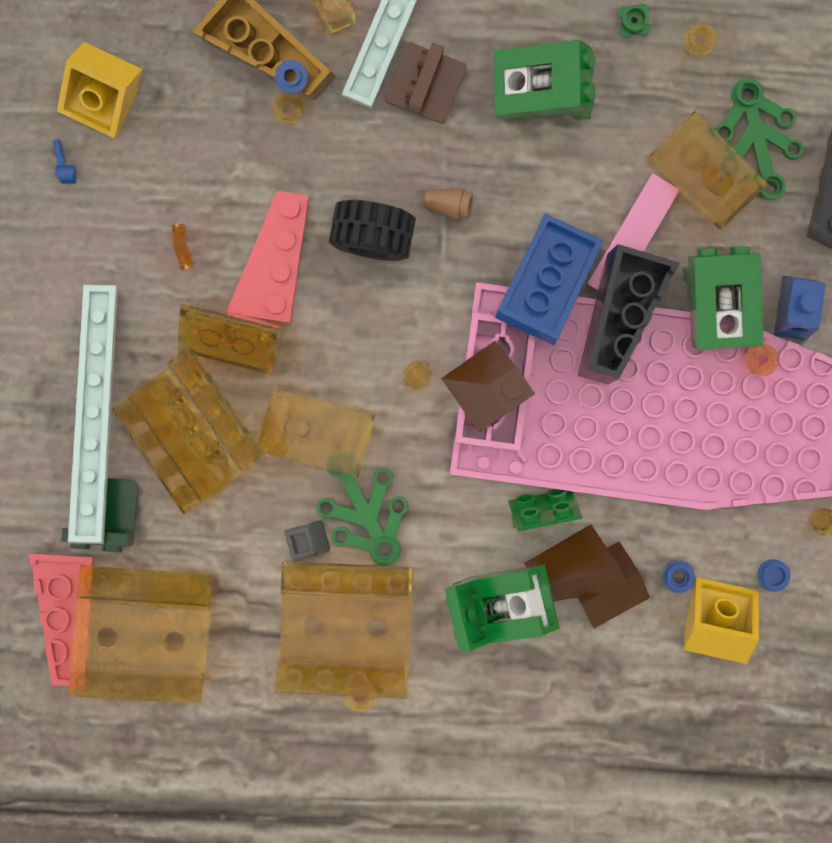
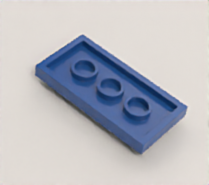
M545 213L494 318L555 346L603 240Z

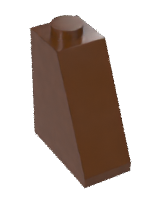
M591 524L524 563L526 567L545 564L554 602L621 590L629 586L620 566Z

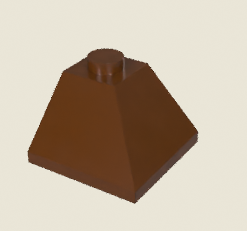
M496 341L441 378L478 432L535 394L517 366Z

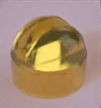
M820 508L813 512L810 517V525L816 533L823 536L832 535V510Z

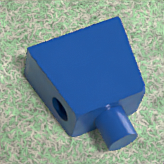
M782 276L774 336L807 340L819 329L826 287L825 283L805 278Z

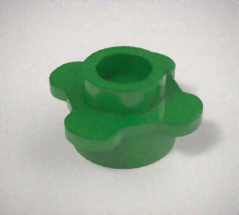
M641 3L619 8L617 16L621 19L622 27L619 30L621 36L629 38L632 34L640 33L643 36L649 34L651 25L648 23L649 8L647 5ZM636 18L637 23H632L631 19Z

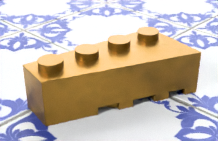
M219 0L192 31L201 39L275 78L276 70L281 63L288 60L300 62L308 72V83L300 93L313 100H316L336 77L255 0ZM289 71L286 74V81L289 83L294 82L297 78L295 71Z

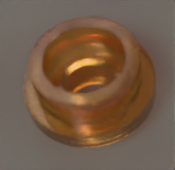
M768 344L752 346L745 356L747 369L756 376H767L773 373L779 362L776 350ZM760 354H765L768 358L765 366H761L757 361Z

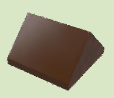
M620 541L610 545L607 549L620 566L629 586L621 590L577 597L593 628L650 598L640 572Z

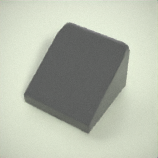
M321 520L284 530L292 561L317 556L330 551L324 524Z

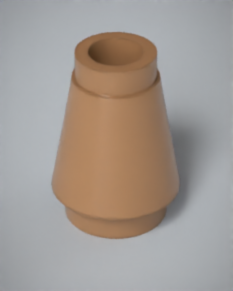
M427 189L424 199L425 209H430L459 221L461 218L469 219L473 193L466 192V189Z

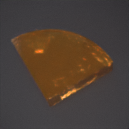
M183 223L172 225L173 247L181 270L192 268L193 260L187 245L188 235L185 225L183 226Z

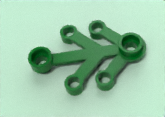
M744 78L733 86L731 99L734 105L723 123L714 129L713 139L718 144L728 143L734 136V126L745 112L748 125L730 155H727L721 161L720 167L726 175L737 173L742 166L741 161L751 144H753L761 177L757 185L758 194L764 200L773 201L784 193L786 184L784 179L773 171L766 141L780 148L784 157L788 160H795L800 157L804 152V146L800 140L790 139L762 122L759 110L775 118L777 127L788 129L796 121L795 112L790 108H782L764 97L763 88L758 81L752 78ZM743 90L751 92V100L743 99L741 95ZM785 113L790 116L789 124L781 121V114ZM723 128L728 131L729 136L727 139L719 137V129ZM790 144L797 146L798 153L796 155L789 153L788 146ZM728 159L735 161V170H730L726 167ZM766 183L774 185V193L770 194L765 191Z
M345 452L331 454L326 462L327 470L332 476L340 478L356 510L337 505L330 498H324L318 502L317 512L324 518L332 516L364 526L371 537L370 539L351 534L348 528L340 526L332 532V541L338 546L349 545L368 551L371 559L378 565H392L398 560L401 553L400 543L395 537L401 517L408 509V503L400 496L390 500L389 511L391 513L383 532L377 522L386 488L393 480L391 471L386 468H380L374 473L373 479L375 484L368 504L351 473L353 466L351 457ZM337 458H342L346 462V467L342 471L334 468V461ZM382 471L388 473L389 481L386 484L379 483L377 480L378 473ZM396 500H401L404 503L403 511L395 512L392 509V503ZM323 502L331 503L333 507L331 513L324 514L321 511L320 506ZM343 530L347 533L348 538L345 542L336 540L335 534L337 531ZM384 543L391 547L390 554L386 556L379 553V546Z

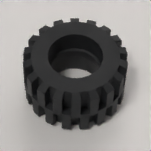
M353 199L339 201L335 205L329 244L340 251L357 256L387 261L404 260L409 258L416 218L401 208L383 203Z

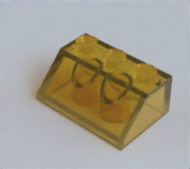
M186 302L182 303L180 307L177 351L272 375L281 349L284 326L212 308L207 305Z

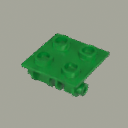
M551 489L548 493L539 495L524 494L508 501L512 513L513 526L517 529V532L583 519L572 491Z

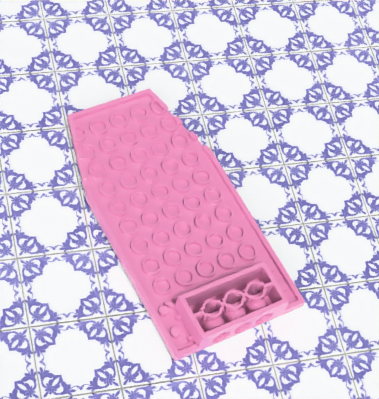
M476 282L465 361L496 341L517 366L535 394L480 432L477 431L459 405L450 475L703 510L832 496L831 357L801 347L799 344L789 340L786 341L771 335L764 330V346L697 350L692 347L690 312L655 307L652 313L653 316L644 328L638 340L639 342L620 378L607 385L577 376L596 299L577 297L555 346L494 318L509 287ZM723 317L720 320L719 326L722 332H727L733 327V318Z

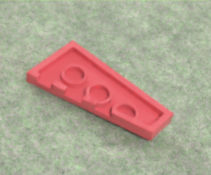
M282 191L276 192L226 314L291 324L309 195Z
M28 553L29 563L32 565L34 576L35 594H37L40 608V623L43 626L45 635V650L52 685L87 686L95 556Z

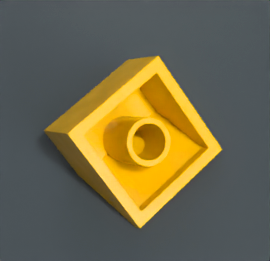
M83 42L66 60L57 112L115 139L137 95L143 69Z
M696 577L685 622L684 650L747 664L759 642V591Z

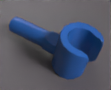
M56 139L53 141L57 158L55 174L61 183L75 184L77 181L75 165H66L61 140Z

